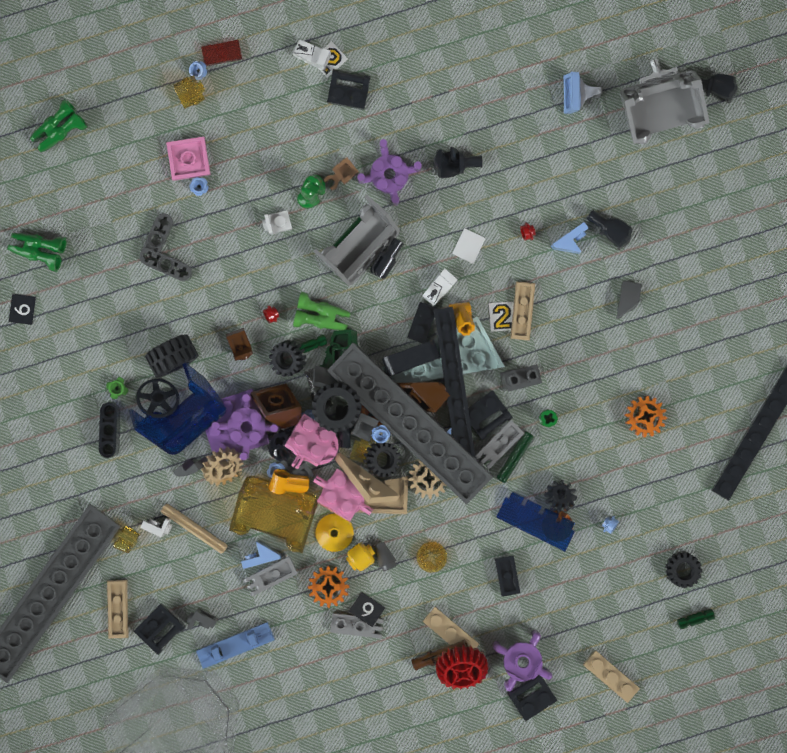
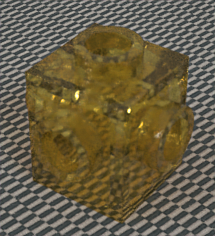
M194 75L174 84L184 109L192 105H198L201 101L205 100L203 95L205 88L201 81L197 82Z

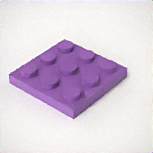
M253 389L198 406L212 451L217 453L219 448H222L224 451L226 447H229L231 450L234 448L238 453H242V446L231 440L228 431L214 430L212 423L228 422L233 412L244 408L243 395H251ZM252 398L251 408L261 414L260 409ZM245 421L242 423L241 429L248 433L252 430V424ZM265 432V435L258 443L250 446L249 450L269 444L267 432Z

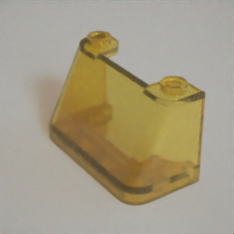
M256 476L246 477L238 494L229 531L238 535H244L250 529L287 540L286 546L290 551L303 554L317 510L318 497L307 492L285 491L282 495L275 494L268 489L269 480Z

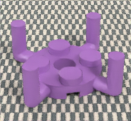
M382 139L380 141L382 156L373 163L369 175L360 173L357 178L360 184L372 182L378 190L390 194L392 204L397 206L399 204L397 192L405 186L409 174L421 171L422 164L417 161L414 165L407 166L399 156L389 155L387 141ZM387 169H392L395 172V176L392 179H387L384 176V172Z
M244 394L242 397L244 408L233 412L228 422L212 423L214 430H227L231 440L242 446L241 460L249 458L250 446L258 443L265 435V432L279 431V426L276 424H266L263 416L257 410L251 408V395ZM245 421L252 424V430L248 433L241 429V425Z
M538 630L532 631V638L529 643L516 642L508 649L500 645L498 641L493 642L494 650L504 655V668L510 676L509 680L504 682L507 691H511L517 681H528L536 678L538 675L547 680L552 678L550 670L542 668V656L536 648L541 638ZM520 657H527V666L520 667L518 659Z

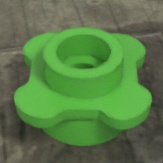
M118 377L115 381L107 382L106 388L109 389L112 399L128 394V388L125 387L123 378Z

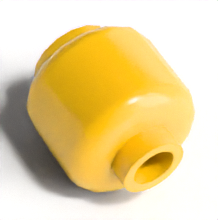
M358 543L347 552L348 557L346 560L354 571H363L374 563L373 555L376 553L369 544L365 546L363 543Z

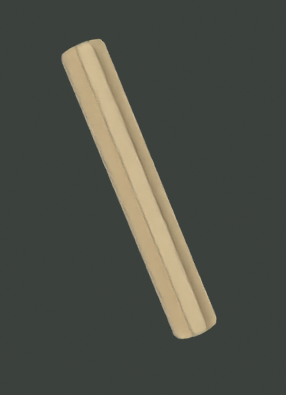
M165 504L161 509V513L222 554L227 549L228 545L171 505Z

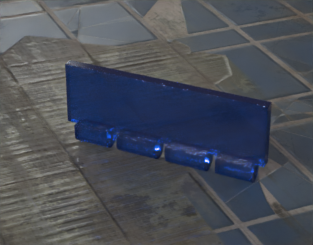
M514 492L511 493L509 498L505 497L496 518L566 552L575 533V530L572 529L575 522L562 517L559 523L557 522L559 514L547 508L544 509L543 514H540L541 505L528 499L524 506L522 505L524 497Z

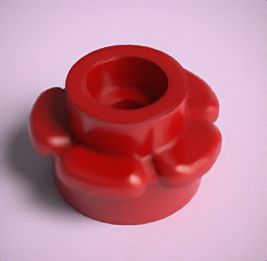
M527 222L525 225L520 226L523 239L525 241L529 239L532 241L533 236L536 235L534 226L529 225Z
M268 305L263 310L264 317L269 324L277 322L279 314L275 307L271 308Z

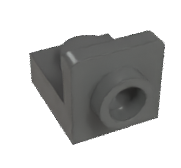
M198 608L195 613H190L186 621L189 623L187 628L191 630L196 620L204 628H213L218 618Z

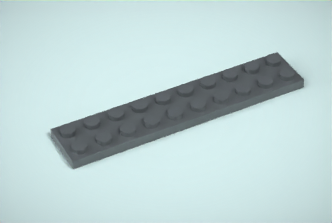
M352 343L327 370L338 382L351 386L353 390L355 389L360 397L361 404L385 425L397 439L466 505L494 477L355 343Z
M89 504L0 627V679L6 683L10 682L122 527L92 504Z

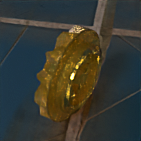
M427 542L417 552V563L426 572H438L447 562L446 550L439 543ZM428 550H430V552H432L433 555L440 554L435 558L436 565H434L431 560L424 561L426 560V558L429 557Z

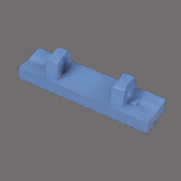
M265 622L196 650V653L204 669L274 641L275 638L269 623ZM219 647L221 649L223 656H221L219 653Z

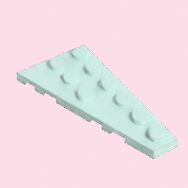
M478 317L473 318L475 330L470 335L463 336L457 330L463 374L505 367ZM436 338L434 341L440 354L438 338ZM441 358L390 377L396 383L422 382L444 378Z

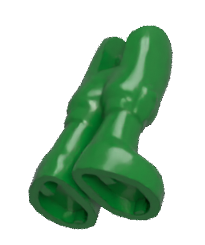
M67 99L60 103L59 110L54 115L46 118L44 123L30 137L33 143L38 142L45 136L48 137L37 147L41 153L49 150L58 142L63 141L71 130L75 128L85 130L88 128L87 123L76 113V109ZM71 116L63 125L58 127L62 120Z
M313 174L305 179L301 192L297 197L298 204L302 208H314L320 203L318 195H324L326 191L325 182L321 176Z
M11 234V238L23 241L24 246L20 248L19 246L8 245V251L25 257L29 261H42L46 263L49 270L58 272L62 262L61 256L42 252L38 248H45L62 254L67 244L65 237L58 236L54 239H44L38 234Z

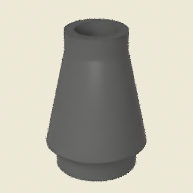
M385 542L374 546L379 568L383 572L397 566L395 562L397 560Z

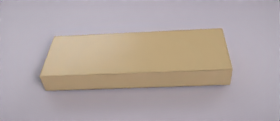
M516 281L510 339L530 340L535 283Z
M127 579L107 580L108 639L128 638Z

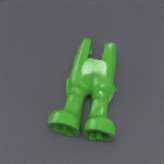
M301 291L297 308L319 313V315H311L297 310L293 327L313 324L320 329L347 330L348 325L334 321L336 315L350 318L349 311L330 305L328 302H314L309 299L307 293Z

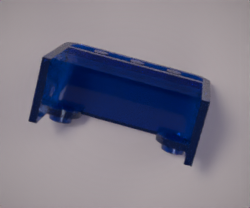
M186 362L182 365L188 379L189 390L193 393L178 405L172 415L164 418L147 416L144 418L133 409L129 410L134 430L170 455L180 453L211 427L212 423L218 421L226 413L224 402L207 379ZM153 412V414H163L161 412Z

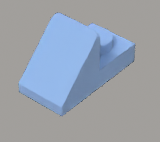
M583 222L551 245L552 249L580 254L581 250L573 239L578 241L586 235L585 231L588 229L587 225Z
M257 540L256 545L259 556L256 553L246 555L241 563L243 569L281 559L282 556L278 551Z

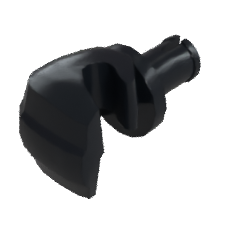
M710 73L707 78L700 77L705 96L709 97L712 93L717 97L727 99V103H731L738 91L736 78L732 75Z
M450 147V152H446L443 149L436 151L433 166L438 177L444 179L464 174L465 168H482L483 161L482 155L465 156L463 151Z
M594 209L590 212L586 220L599 227L601 231L599 235L603 236L605 234L608 240L617 246V250H621L630 243L633 229L629 224L614 216L606 219L594 211Z

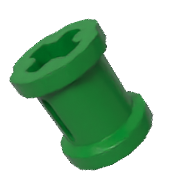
M544 410L539 415V422L545 427L554 426L558 421L556 413L552 410ZM551 414L553 421L546 424L544 415Z

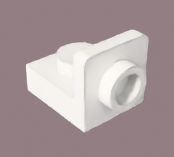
M287 210L264 215L265 220H262L264 230L269 231L270 235L292 230Z
M150 518L149 521L144 520L140 528L159 537H164L165 534H169L173 524L170 523L172 519L166 518L161 527L159 526L160 522Z

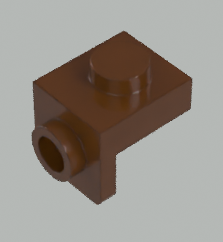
M244 328L226 334L235 361L246 360L253 355L252 347Z

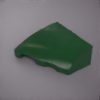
M352 329L333 331L331 343L325 351L326 357L320 367L329 369L352 343L358 346L357 331Z

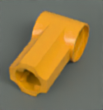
M470 303L450 304L449 307H453L458 332L463 336L470 335L475 330Z
M275 469L268 489L272 493L279 495L284 494L285 491L305 493L309 489L308 476L289 474L282 469Z

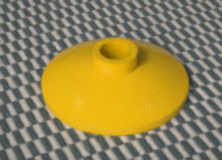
M333 513L324 516L318 522L315 534L322 548L327 551L338 552L350 545L354 536V530L351 522ZM332 530L338 531V535L336 537H333L331 535Z

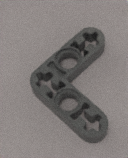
M159 214L140 252V261L144 265L175 279L188 281L193 274L191 267L161 253L173 227V219L168 214ZM166 217L169 225H164L162 231H165V234L163 235L161 232L155 231L156 227L158 229L161 228L160 220H164ZM154 235L161 236L162 241L159 245L152 244L151 239ZM152 252L151 256L158 259V255L161 256L157 261V267L154 266L156 262L152 260L146 262L144 255ZM170 260L171 268L163 270L161 268L162 261ZM175 263H178L177 268L181 270L187 268L188 275H184L181 278V274L177 271H174V275L171 274L175 269Z

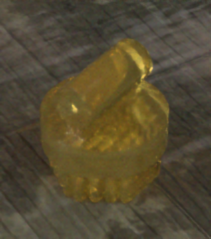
M124 526L123 530L118 532L116 536L117 541L114 542L113 547L125 553H130L131 548H135L138 543L137 539L140 534L132 528Z

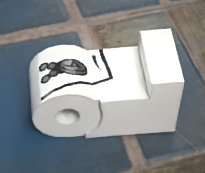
M298 40L292 55L305 63L325 71L331 57V52L325 48L322 49L305 41Z
M444 269L423 294V297L435 306L458 279Z

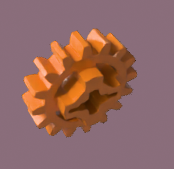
M645 396L644 400L641 397H637L638 402L632 400L631 404L633 406L626 407L629 413L624 414V416L629 417V420L625 424H631L629 430L635 429L636 436L642 433V437H646L647 433H649L653 437V431L660 433L659 426L665 427L662 420H666L667 417L663 416L662 413L666 412V409L660 408L663 404L662 402L656 404L657 398H652L649 401V396ZM646 404L652 405L656 410L648 409ZM638 407L639 411L637 415L633 417L634 411ZM644 412L646 414H653L647 418V421L638 419L641 418V416H644ZM655 417H658L657 423L653 425ZM636 423L643 424L646 430L639 428Z
M327 565L326 570L320 567V573L314 571L313 575L315 578H309V581L312 582V585H308V589H312L309 596H315L313 602L315 603L319 600L321 607L324 603H327L328 608H330L331 603L338 606V600L344 602L342 596H348V592L345 591V589L350 587L349 584H345L348 577L343 578L344 571L342 570L338 573L336 566L333 570H330V565ZM322 575H325V579L322 582L316 583ZM332 575H335L340 580V582H336L332 578ZM328 578L330 585L334 586L331 588L329 595L327 588L323 587L327 584ZM341 590L340 594L332 599L333 593ZM317 591H321L325 598H322Z

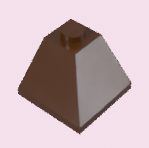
M440 382L397 383L426 412H436L450 396L445 391L446 387Z
M286 383L251 392V397L265 419L281 428L297 425L301 418V405Z

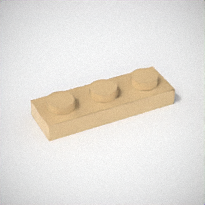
M435 606L423 620L428 627L450 645L464 639L467 641L468 646L471 645L473 649L479 645L474 638Z
M596 650L583 663L589 671L627 703L640 689Z

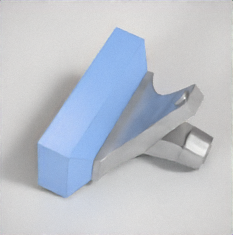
M570 72L563 76L564 114H572L579 111L588 98L601 97L602 87L586 85L582 78H580L579 72Z

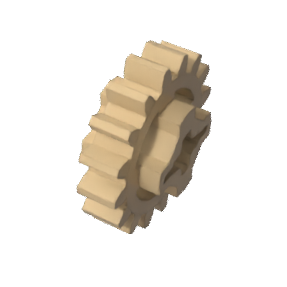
M226 447L224 451L222 448H219L217 453L212 451L213 455L207 456L208 461L202 463L204 467L201 471L204 473V478L211 485L215 483L216 486L220 482L225 485L227 480L232 482V477H238L237 471H242L240 466L243 465L240 454L234 448L231 450L229 447Z
M419 460L420 465L413 464L415 470H409V473L413 475V477L408 478V481H413L410 488H416L415 494L421 492V498L428 495L429 499H431L432 494L439 497L438 492L444 493L443 486L446 485ZM425 466V471L421 475H416L418 470ZM428 469L430 475L434 476V479L431 480L430 487L427 481L423 479L427 476ZM437 481H441L439 487L433 490V485ZM417 482H422L426 486V491L421 489Z

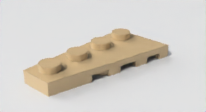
M408 476L382 481V483L400 495L397 501L368 504L364 499L366 505L374 508L371 513L407 515Z

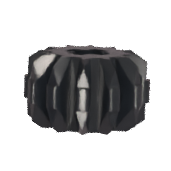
M280 429L278 434L273 433L274 437L268 439V452L272 458L279 462L283 460L288 462L290 457L294 458L293 451L284 446L292 434L290 430L286 429L283 431Z
M561 480L559 484L557 481H553L552 486H547L548 492H545L544 496L548 499L545 503L552 504L551 510L557 507L558 513L561 512L562 508L565 512H568L569 507H574L575 503L573 501L577 500V496L573 494L576 492V489H570V482L564 485V480ZM560 493L564 495L562 499L558 498Z

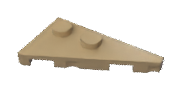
M337 453L334 458L368 504L395 502L398 500L400 495L342 453Z

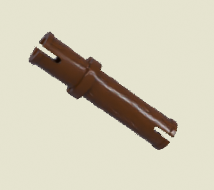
M464 639L433 652L430 650L425 655L415 659L413 658L411 660L413 668L417 671L429 665L435 666L438 657L442 656V652H447L448 648L454 649L455 646L462 647L464 645L469 647L467 641Z

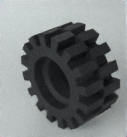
M291 340L275 345L270 350L272 354L269 355V359H272L269 363L274 365L272 370H278L276 374H282V377H289L300 372L304 368L303 365L306 364V361H303L306 359V355L302 354L305 350H300L301 345H296V341ZM284 352H288L292 356V365H287L284 362Z
M386 442L371 444V448L368 447L366 449L368 453H364L367 460H363V463H367L365 468L369 470L368 472L378 477L392 476L391 474H395V469L400 467L397 465V462L401 463V459H398L401 455L396 452L398 451L397 447H393V444ZM381 452L387 455V463L383 467L377 464V457Z
M678 552L676 555L673 554L671 559L667 560L668 564L665 566V573L674 585L682 588L693 587V584H697V580L701 579L702 565L693 555L686 552ZM688 563L690 565L691 572L687 577H680L677 574L679 564Z

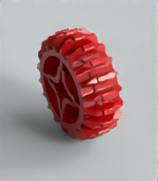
M464 645L462 647L455 646L454 649L448 648V651L442 652V656H439L436 662V674L441 684H445L446 687L451 686L453 690L455 688L460 690L462 688L469 689L470 686L476 687V683H482V679H486V674L488 673V662L483 651H479L478 648L473 649L471 645L469 647Z

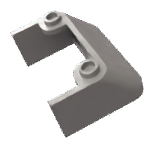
M367 194L364 198L368 204L363 206L360 211L362 221L337 248L334 246L326 247L321 253L317 249L313 251L348 286L354 284L374 263L379 253L385 251L393 238H397L400 229L388 212Z

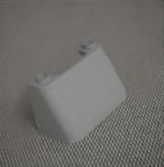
M695 71L680 72L627 87L620 91L621 101L634 144H645L651 138V134L688 124L694 129L704 127L705 124L710 123L702 82Z

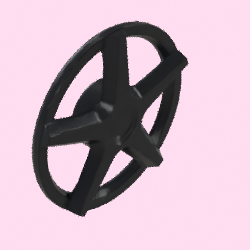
M164 379L148 380L138 388L136 393L137 405L147 417H167L172 415L179 405L180 397L178 390L172 383ZM152 382V393H141L142 388ZM158 382L168 384L172 390L163 392L160 390ZM176 394V403L171 408L166 399ZM140 398L151 402L148 410H145L141 405ZM157 406H161L167 411L164 414H153Z

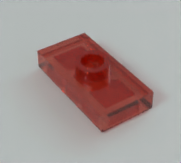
M239 40L201 47L206 67L243 60Z

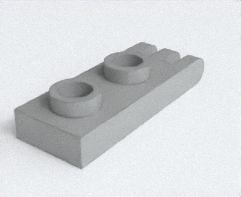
M510 420L475 457L478 459L483 454L485 457L480 461L482 464L489 459L491 462L486 465V468L489 470L516 443L524 432Z
M290 556L252 574L243 579L244 583L250 580L253 581L252 584L246 586L248 590L256 587L257 590L250 593L252 597L298 574Z
M333 612L330 633L381 639L382 634L375 633V630L383 631V626H377L375 623L371 627L354 615ZM378 618L376 623H384V619Z

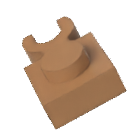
M346 157L332 169L335 174L325 177L324 182L327 183L329 180H333L334 185L330 187L333 191L338 187L340 181L345 185L359 171Z

